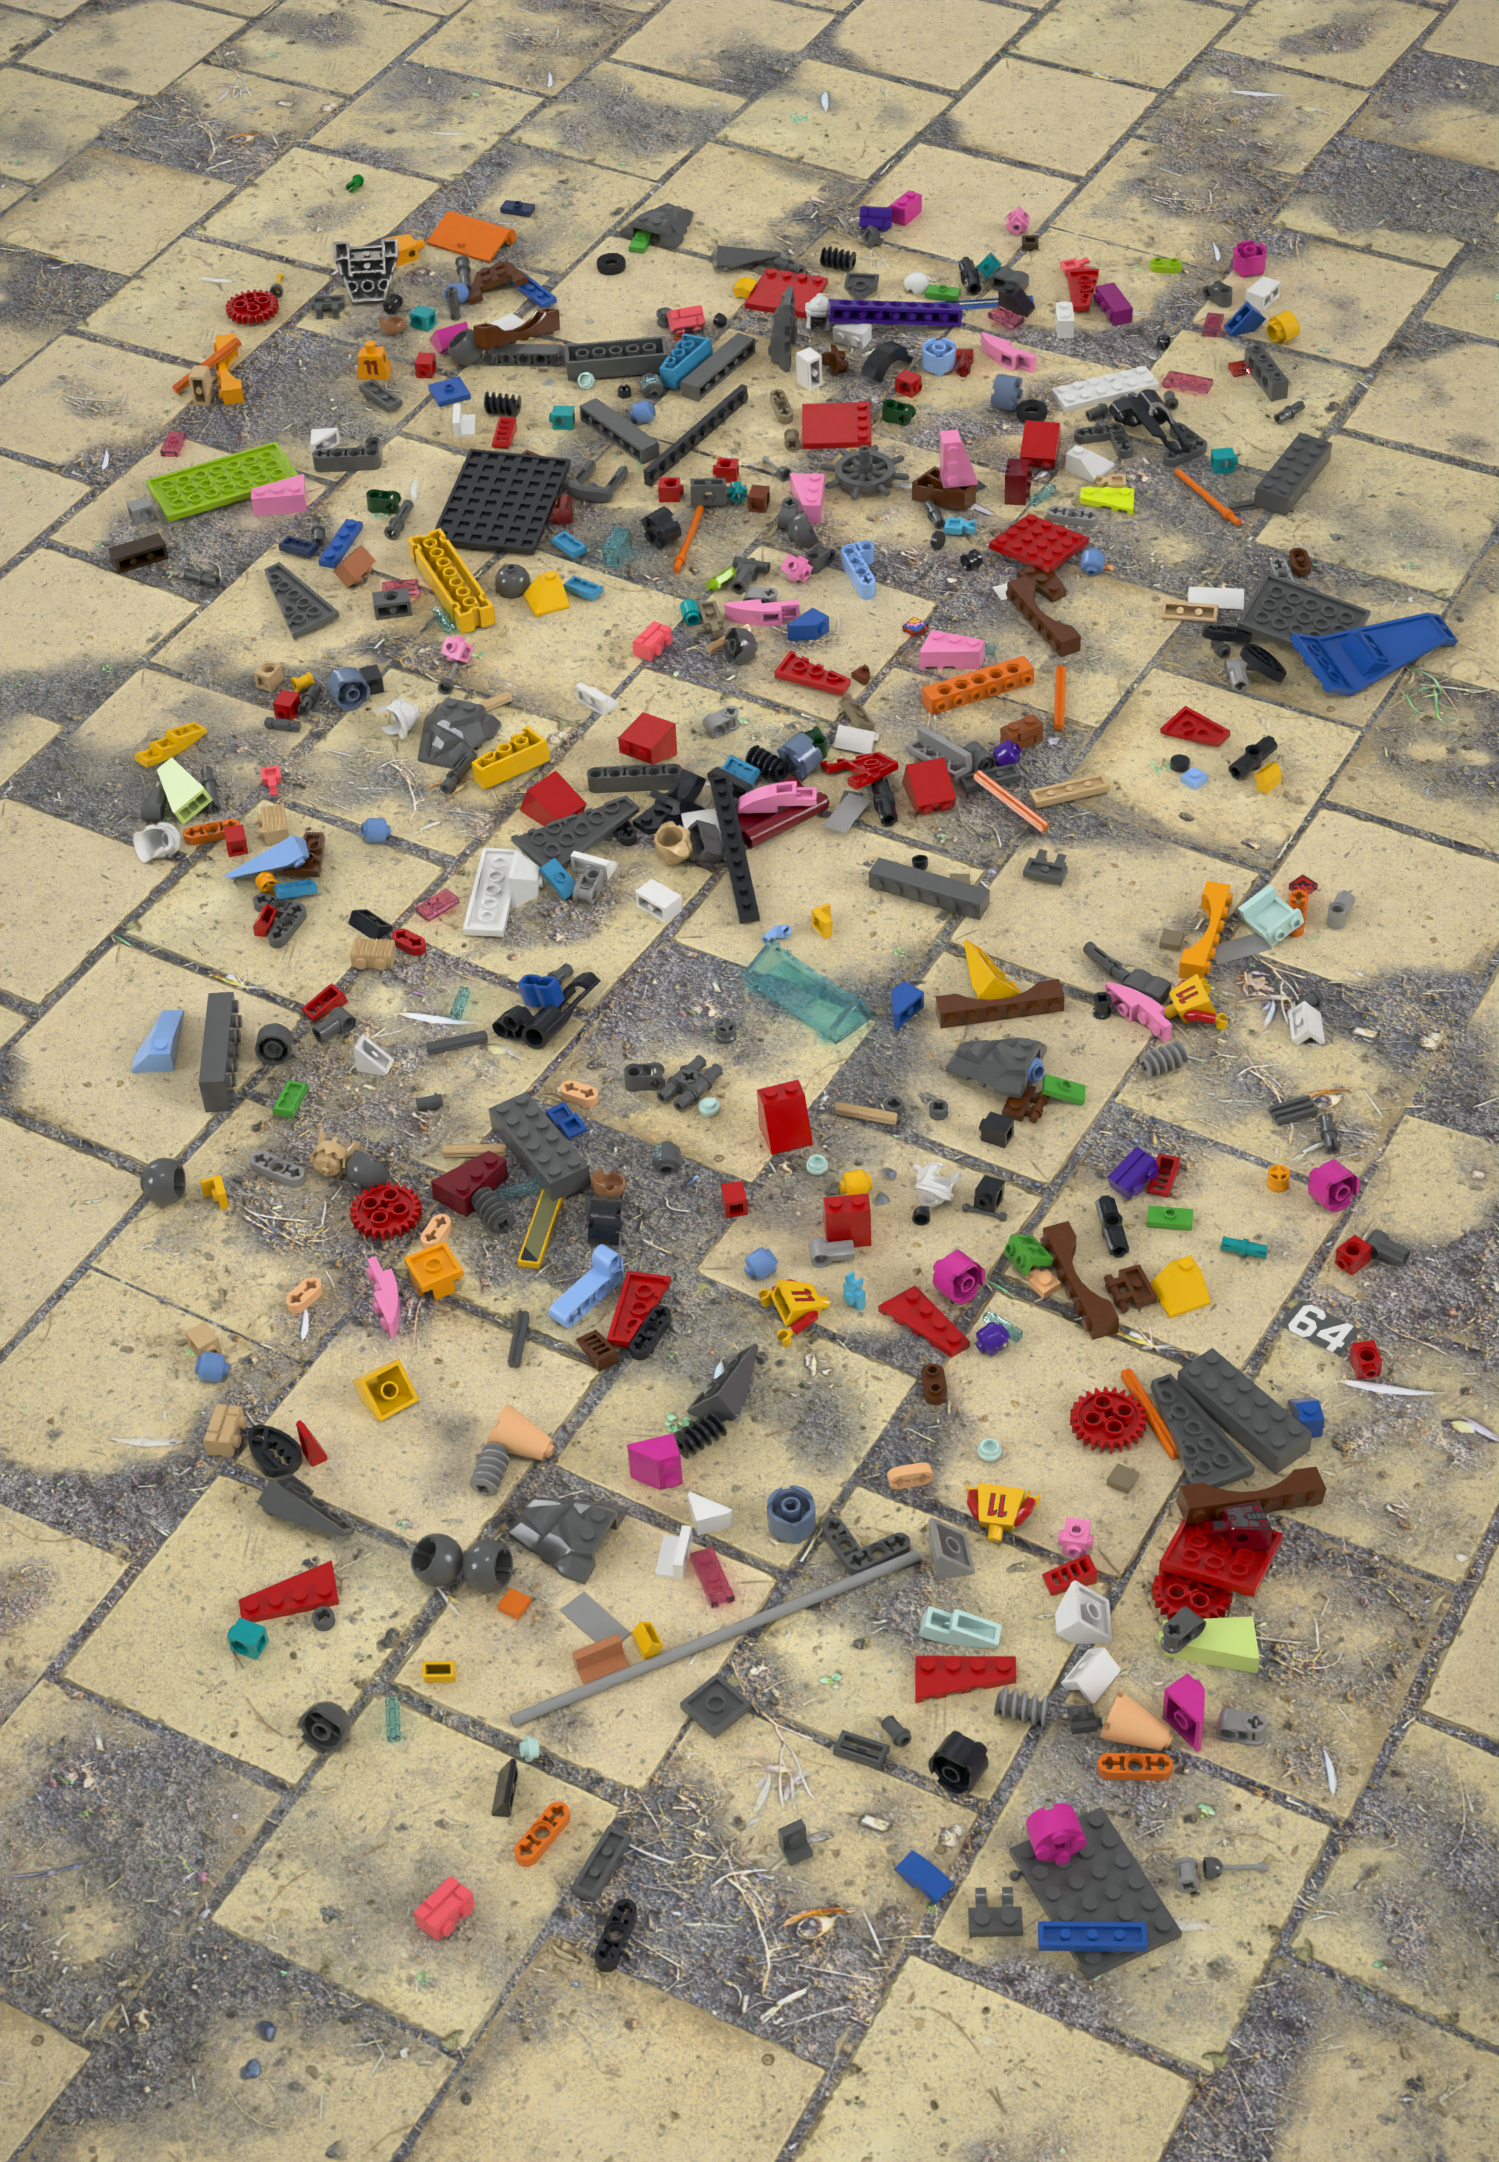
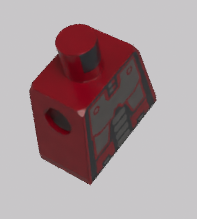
M1260 1501L1227 1506L1223 1509L1222 1520L1211 1521L1210 1529L1212 1536L1225 1535L1231 1548L1270 1549L1272 1528Z

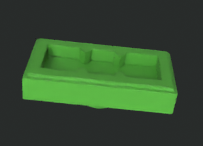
M637 230L629 245V252L645 253L653 233Z
M928 285L925 291V298L957 301L961 294V288L947 287L946 285Z
M1048 1074L1044 1075L1042 1080L1043 1095L1081 1106L1084 1104L1086 1085Z
M288 1080L272 1109L273 1115L294 1118L309 1089L308 1084Z
M1148 1206L1147 1227L1192 1231L1193 1209Z

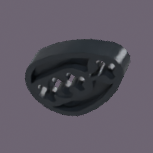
M1250 643L1245 644L1242 648L1240 656L1251 667L1276 682L1281 683L1287 675L1285 668L1271 653L1260 646Z
M260 1424L250 1428L248 1443L251 1455L256 1466L265 1476L276 1478L290 1473L293 1474L299 1469L302 1463V1453L296 1440L285 1432L271 1426ZM272 1450H277V1454L280 1457L283 1456L286 1464H282L279 1457L275 1458Z

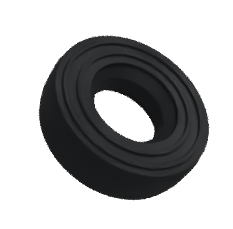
M618 253L603 254L597 259V269L604 275H616L623 272L626 268L624 256Z
M1039 400L1022 401L1016 408L1017 418L1025 423V420L1044 421L1047 417V406ZM1033 410V411H1037V412H1036V413H1028V412H1026V411Z

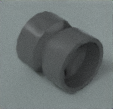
M970 742L963 748L972 755L973 772L995 767L996 759L978 742Z

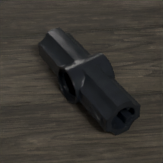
M963 257L959 261L961 282L965 284L968 293L977 295L981 291L979 271L975 268L973 260L969 257Z
M1268 735L1263 737L1258 743L1248 745L1245 748V753L1229 766V772L1232 777L1239 780L1250 771L1260 769L1262 761L1277 749L1278 744L1273 737Z
M882 777L871 783L875 811H878L881 824L890 827L895 822H898L894 792L890 790L888 779Z
M1109 1195L1101 1196L1095 1201V1206L1102 1226V1236L1106 1240L1109 1254L1115 1258H1120L1129 1253V1245L1122 1225L1123 1218L1118 1212L1115 1199Z

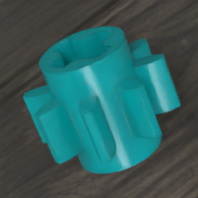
M732 481L730 486L726 487L727 499H732L733 503H742L745 497H748L747 485L742 486L741 481Z

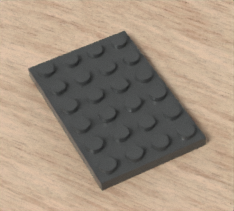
M1266 573L1239 619L1237 628L1295 649L1290 639L1294 633L1319 637L1364 627L1371 611Z
M1102 1807L1078 1817L1087 1845L1070 1856V1861L1066 1864L1057 1865L1055 1862L1038 1860L1030 1839L1011 1847L1009 1851L1010 1856L1018 1869L1022 1871L1023 1877L1050 1921L1146 1922L1147 1952L1070 1951L1087 1981L1170 1943L1182 1935L1181 1929Z

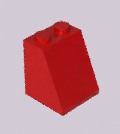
M1025 420L1020 459H1029L1030 467L1055 469L1061 445L1060 423Z
M642 712L618 737L619 753L649 764H655L676 756V723Z
M944 757L906 765L902 783L916 815H929L934 811H948L954 808L956 796Z
M554 771L527 790L520 811L545 827L547 823L572 814L579 815L584 813L587 803L557 771Z
M799 1080L757 1089L759 1127L771 1155L813 1145L805 1093Z
M868 1194L823 1197V1223L825 1239L828 1242L853 1240L854 1248L871 1246V1209Z

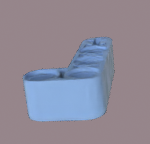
M867 540L844 545L841 548V565L860 598L871 600L876 596V580L867 565L872 564L875 558L874 543Z
M604 1244L599 1245L593 1252V1268L562 1294L549 1308L548 1316L566 1328H570L610 1293L624 1276L622 1255Z

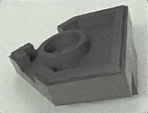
M847 272L844 287L856 300H862L877 291L879 274Z

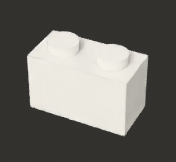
M1265 276L1261 277L1245 292L1246 301L1263 312L1279 297L1280 281Z
M1063 301L1056 303L1055 324L1057 339L1074 338L1072 302Z
M836 323L833 326V342L864 349L872 339V326L870 324Z
M810 347L797 352V382L808 391L823 385L822 356Z
M653 879L635 891L636 906L664 923L669 922L682 911L681 896Z

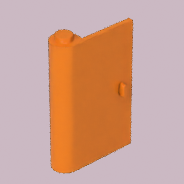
M448 211L426 243L490 263L503 243L512 245L516 241L515 230Z

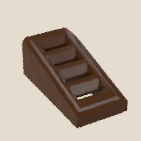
M597 1330L576 1339L577 1344L599 1372L619 1362L616 1349Z

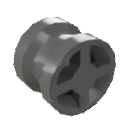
M663 307L656 311L658 317L657 325L659 327H669L667 312L672 309Z
M730 1018L719 1019L715 1024L716 1040L721 1044L734 1042L736 1039L735 1021Z

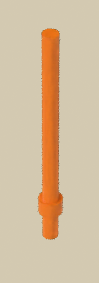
M1177 468L1174 474L1217 509L1224 519L1231 521L1235 526L1241 524V520L1235 516V513L1230 508L1224 507L1181 469Z
M702 505L697 507L680 552L675 557L674 573H679L681 567L685 564L687 551L704 511Z

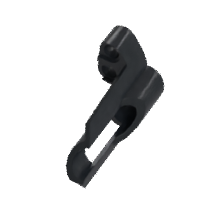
M1145 389L1137 397L1123 398L1112 402L1109 406V412L1116 422L1131 427L1143 424L1153 437L1160 438L1165 447L1174 453H1183L1191 445L1174 421L1160 396L1154 390ZM1167 421L1178 436V439L1176 441L1167 440V436L1159 425Z
M592 972L582 973L562 991L565 1000L558 1008L548 1005L533 1016L525 1006L517 1005L504 1012L492 1024V1028L502 1038L524 1041L526 1045L533 1049H541L567 1024L575 1006L601 980ZM576 986L584 988L585 990L563 1012L559 1009L576 992Z

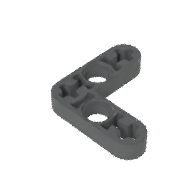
M1111 423L1078 428L1074 431V441L1078 444L1110 440L1119 458L1128 459L1133 455L1132 443L1122 424Z
M1176 423L1185 437L1189 438L1187 440L1191 445L1183 453H1174L1170 450L1164 453V465L1176 467L1207 452V441L1186 425ZM1170 426V436L1177 440L1178 436Z
M257 894L253 898L254 909L257 912H260L266 903L273 908L284 906L283 909L276 911L274 917L280 919L268 933L269 945L271 947H284L307 917L306 907L301 903L284 898L279 899L277 896L270 894ZM285 924H292L290 927H283Z
M832 1517L823 1523V1536L851 1576L910 1552V1538L904 1533H894L866 1547L860 1548L842 1520ZM833 1528L834 1530H838L839 1537L836 1538V1533L833 1530L829 1529ZM847 1543L852 1547L847 1551L839 1549V1546ZM896 1543H899L900 1545H903V1544H904V1546H903V1547H900L899 1545H895V1544H896ZM881 1551L885 1555L882 1558H875L872 1556V1553Z

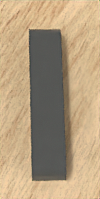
M504 344L503 347H491V350H485L483 360L489 366L559 367L564 364L566 356L565 347L559 344Z
M678 764L593 767L587 771L588 789L592 793L651 791L652 789L656 791L671 790L682 768Z

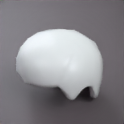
M912 272L904 280L906 290L909 292L911 289L914 294L924 293L928 285H930L928 277L923 272Z

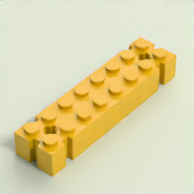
M441 528L427 532L428 535L425 536L419 534L407 538L411 559L414 563H417V568L452 621L456 622V627L461 634L475 630L476 626L483 628L496 624L493 604L486 598L484 591L450 541L446 540V535Z

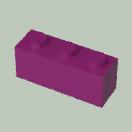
M1113 282L1096 286L1093 295L1094 302L1099 305L1107 320L1113 326L1131 323L1133 307L1116 284Z

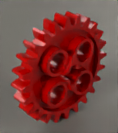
M256 289L253 292L247 290V293L241 292V295L235 294V297H230L231 300H228L226 304L228 318L232 319V322L236 321L237 324L242 322L243 325L246 323L251 325L253 322L258 324L259 321L264 323L265 319L270 320V317H275L274 314H278L277 310H279L278 299L276 296H273V293L268 294V291L262 292V290L256 292Z
M390 1181L386 1183V1186H382L380 1183L377 1188L370 1186L369 1191L363 1189V1195L357 1194V1201H352V1207H350V1218L354 1229H358V1234L364 1233L365 1238L372 1235L373 1241L378 1237H381L382 1241H385L386 1237L394 1240V1235L402 1238L403 1231L409 1234V1227L416 1228L415 1222H420V1215H422V1206L418 1194H414L412 1188L407 1190L406 1184L399 1187V1183L396 1182L394 1186H391Z
M1104 1386L1103 1392L1095 1388L1094 1394L1086 1391V1398L1079 1396L1078 1402L1073 1403V1409L1070 1411L1072 1433H1076V1440L1083 1439V1446L1090 1443L1092 1451L1096 1447H1100V1453H1103L1105 1448H1107L1110 1454H1112L1114 1448H1117L1119 1452H1122L1123 1446L1131 1449V1442L1138 1444L1139 1438L1144 1437L1147 1425L1145 1407L1140 1406V1400L1134 1401V1394L1125 1396L1126 1390L1117 1393L1116 1387L1112 1391H1108L1107 1387Z
M1159 1570V1575L1154 1576L1152 1600L1155 1601V1608H1160V1615L1168 1614L1167 1620L1175 1616L1184 1606L1188 1607L1202 1619L1219 1618V1616L1225 1617L1226 1610H1230L1233 1598L1232 1591L1162 1570Z

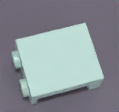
M1270 884L1238 908L1242 921L1272 947L1304 923L1301 910L1298 908L1294 910L1279 898L1275 888Z

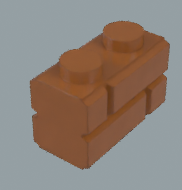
M1032 714L1018 721L1010 722L1008 725L1000 728V744L1010 740L1013 743H1017L1023 749L1042 741V721Z

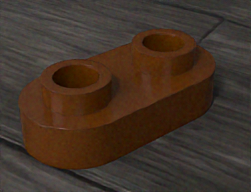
M1303 548L1291 549L1289 551V562L1293 572L1298 576L1308 575L1311 572L1312 564L1307 551Z
M935 1363L925 1365L921 1370L924 1399L931 1405H941L947 1400L944 1369Z

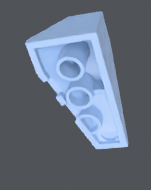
M291 835L225 876L228 879L235 880L259 875L264 871L273 872L300 867L305 863L304 860L309 858L306 841L304 838Z
M184 1010L162 1011L134 1055L132 1073L174 1072Z

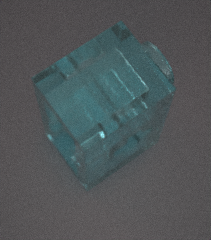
M615 526L612 528L602 546L603 565L622 566L632 548L631 529Z

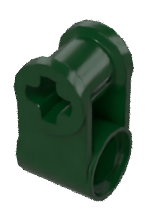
M893 399L884 400L882 403V419L885 422L907 426L911 418L916 415V409L911 404L898 402Z
M372 489L366 493L367 509L369 512L394 514L398 511L401 495L397 491Z
M815 726L812 730L798 732L809 736L814 741L811 744L815 748L819 747L823 759L827 757V738L822 734L819 727Z

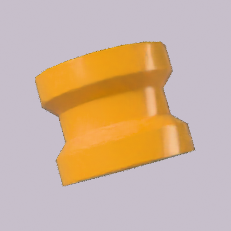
M261 872L255 879V884L261 893L275 894L273 885L279 883L271 872Z
M1277 1164L1271 1166L1268 1169L1267 1187L1277 1193L1286 1191L1289 1187L1290 1170L1284 1165Z

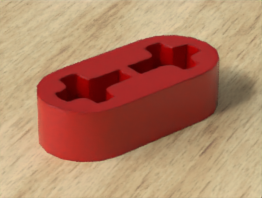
M404 928L396 929L392 933L395 946L400 950L413 956H420L426 952V942L423 937Z

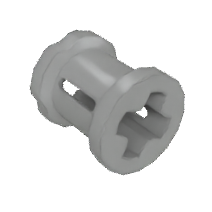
M1193 1857L1177 1859L1174 1862L1175 1870L1178 1872L1177 1889L1185 1893L1198 1890L1200 1888V1881L1197 1879L1196 1869L1198 1868L1197 1860Z

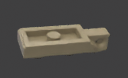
M716 601L697 603L706 632L711 631L713 640L721 638L720 630L723 629V620Z
M844 693L839 703L846 712V716L854 724V727L873 731L875 725L862 705L856 703L850 694Z

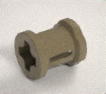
M794 428L787 429L784 432L785 448L789 451H795L800 447L799 432Z

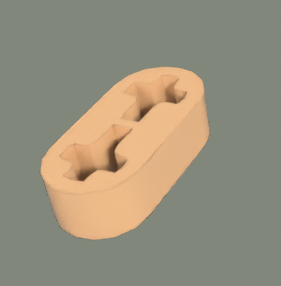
M573 1080L565 1081L560 1086L561 1097L568 1102L584 1107H593L599 1102L598 1090L592 1086Z
M438 1214L431 1219L421 1234L423 1249L445 1241L452 1230L449 1216Z
M310 1277L293 1289L286 1296L288 1311L298 1314L305 1311L315 1302L323 1292L321 1281L318 1278Z
M928 1463L898 1466L887 1472L888 1482L892 1489L926 1485L934 1478L931 1465Z

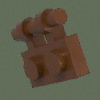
M1027 1085L1021 1098L1008 1097L1002 1110V1115L1023 1122L1025 1116H1027L1031 1123H1036L1042 1117L1043 1107L1047 1105L1050 1097L1043 1095L1042 1090L1037 1094L1035 1086Z
M1140 1264L1120 1269L1118 1278L1114 1279L1111 1274L1104 1277L1105 1287L1112 1294L1115 1307L1120 1309L1121 1313L1129 1311L1127 1303L1130 1302L1134 1304L1135 1308L1157 1303V1295ZM1125 1287L1127 1292L1121 1293L1119 1289Z

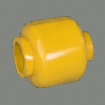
M862 1169L843 1173L842 1181L838 1182L841 1194L869 1195L870 1190H872L870 1174L865 1173Z

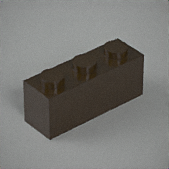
M159 533L108 548L111 563L118 574L169 559L166 543Z

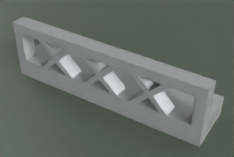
M923 725L916 728L918 740L906 746V751L923 761L944 757L945 761L949 762L946 765L949 775L953 779H957L973 770L971 753ZM919 746L924 747V749H916V748H918ZM927 754H936L937 756H928Z

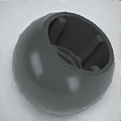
M472 329L460 331L448 345V352L451 358L463 366L473 365L483 356L481 347L475 345L474 330Z
M158 1158L146 1166L141 1174L140 1185L145 1196L151 1202L159 1205H171L183 1197L186 1183L185 1171L178 1161L170 1158Z
M440 1533L429 1534L416 1544L412 1552V1571L418 1580L426 1585L434 1587L445 1586L453 1582L462 1569L463 1552L457 1541L450 1536Z
M483 1539L473 1543L466 1551L462 1560V1571L466 1582L472 1588L484 1593L496 1592L504 1588L509 1583L513 1571V1558L509 1548L498 1540Z

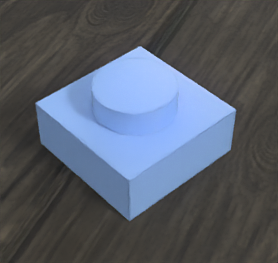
M1193 766L1180 776V782L1196 790L1208 782V775Z

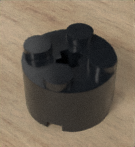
M664 506L641 519V523L646 531L644 533L648 542L653 541L659 550L671 544L682 535L678 521L674 522L671 517L673 513Z
M590 1200L587 1243L619 1246L620 1233L617 1232H620L621 1201Z
M952 1731L929 1759V1770L931 1774L934 1772L939 1777L937 1782L947 1790L957 1794H963L964 1791L969 1793L988 1769L987 1748L981 1742H975L959 1731Z

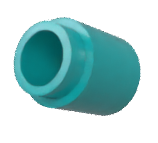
M694 599L682 601L679 609L683 621L689 626L697 625L701 618L697 602Z

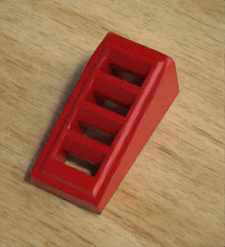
M499 418L492 447L509 448L517 430L516 418Z
M331 983L301 1008V1011L313 1022H316L330 1014L335 1007L345 1005L348 1000L344 993Z
M1158 1153L1156 1160L1159 1168L1158 1173L1153 1180H1150L1147 1193L1168 1198L1179 1172L1181 1162L1179 1157ZM1162 1166L1169 1167V1168H1172V1169H1171V1170L1164 1169V1168H1162ZM1160 1173L1169 1174V1177H1168V1176L1159 1175V1174H1160ZM1157 1179L1165 1180V1181H1168V1182H1167V1183L1158 1182ZM1154 1186L1164 1187L1165 1191L1155 1189Z
M301 1420L297 1421L296 1427L301 1449L309 1464L314 1467L327 1461V1454L320 1443Z
M1088 1554L1043 1573L1042 1578L1050 1596L1067 1592L1071 1582L1075 1580L1084 1586L1096 1584L1097 1570ZM1066 1575L1068 1580L1065 1581L1063 1576ZM1054 1578L1058 1579L1059 1585H1055Z

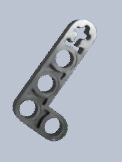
M370 437L365 440L364 447L317 449L312 453L314 469L316 472L321 473L377 470L382 465L381 441L378 437Z

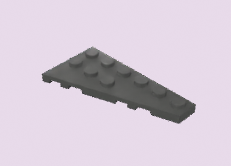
M280 562L264 569L265 576L294 640L340 617L338 610Z
M625 795L604 803V806L586 809L584 813L579 815L572 814L547 823L545 827L537 830L535 828L530 829L526 834L511 836V841L540 868L554 857L564 868L571 863V854L574 851L585 853L639 812V806Z
M1171 1373L1152 1380L1150 1388L1191 1484L1205 1483L1219 1488L1254 1474L1255 1467Z

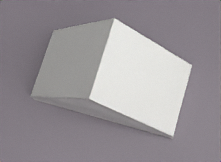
M311 429L310 444L312 453L317 449H332L340 444L338 429Z
M364 1034L359 1037L353 1049L357 1071L386 1076L394 1059Z
M689 1492V1511L697 1535L730 1528L733 1525L732 1509Z

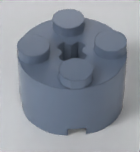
M997 374L992 388L994 389V395L991 394V407L1016 412L1018 399H1021L1023 395V389H1020L1022 377Z
M344 667L334 669L330 673L327 691L336 705L342 710H356L361 707L360 704L364 701L366 703L369 699L370 687L357 668Z
M797 733L785 742L777 752L783 761L789 763L788 772L795 773L796 777L802 780L822 762L823 756L819 747L815 748L811 744L814 741L809 736Z
M796 1485L783 1490L781 1487L773 1491L767 1500L769 1532L776 1538L788 1541L791 1544H799L808 1537L816 1526L815 1502L812 1494L807 1489Z

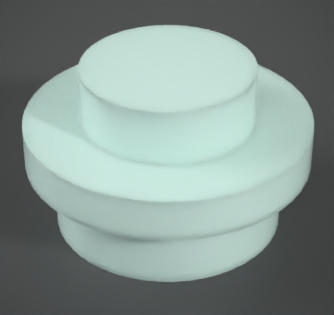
M589 372L581 373L578 377L579 386L583 389L591 388L594 384V376Z
M711 1097L702 1099L698 1105L699 1111L705 1117L717 1115L720 1109L719 1101Z
M813 1155L807 1161L806 1169L813 1175H821L827 1171L828 1162L822 1155Z
M985 1439L978 1446V1455L983 1460L994 1461L1001 1456L1002 1448L995 1439Z
M525 1736L523 1742H520V1755L522 1758L525 1757L527 1762H532L533 1759L539 1757L538 1740L530 1736Z

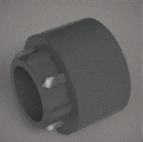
M278 1023L263 1026L258 1032L255 1045L257 1057L269 1065H279L286 1062L290 1058L293 1045L291 1031Z

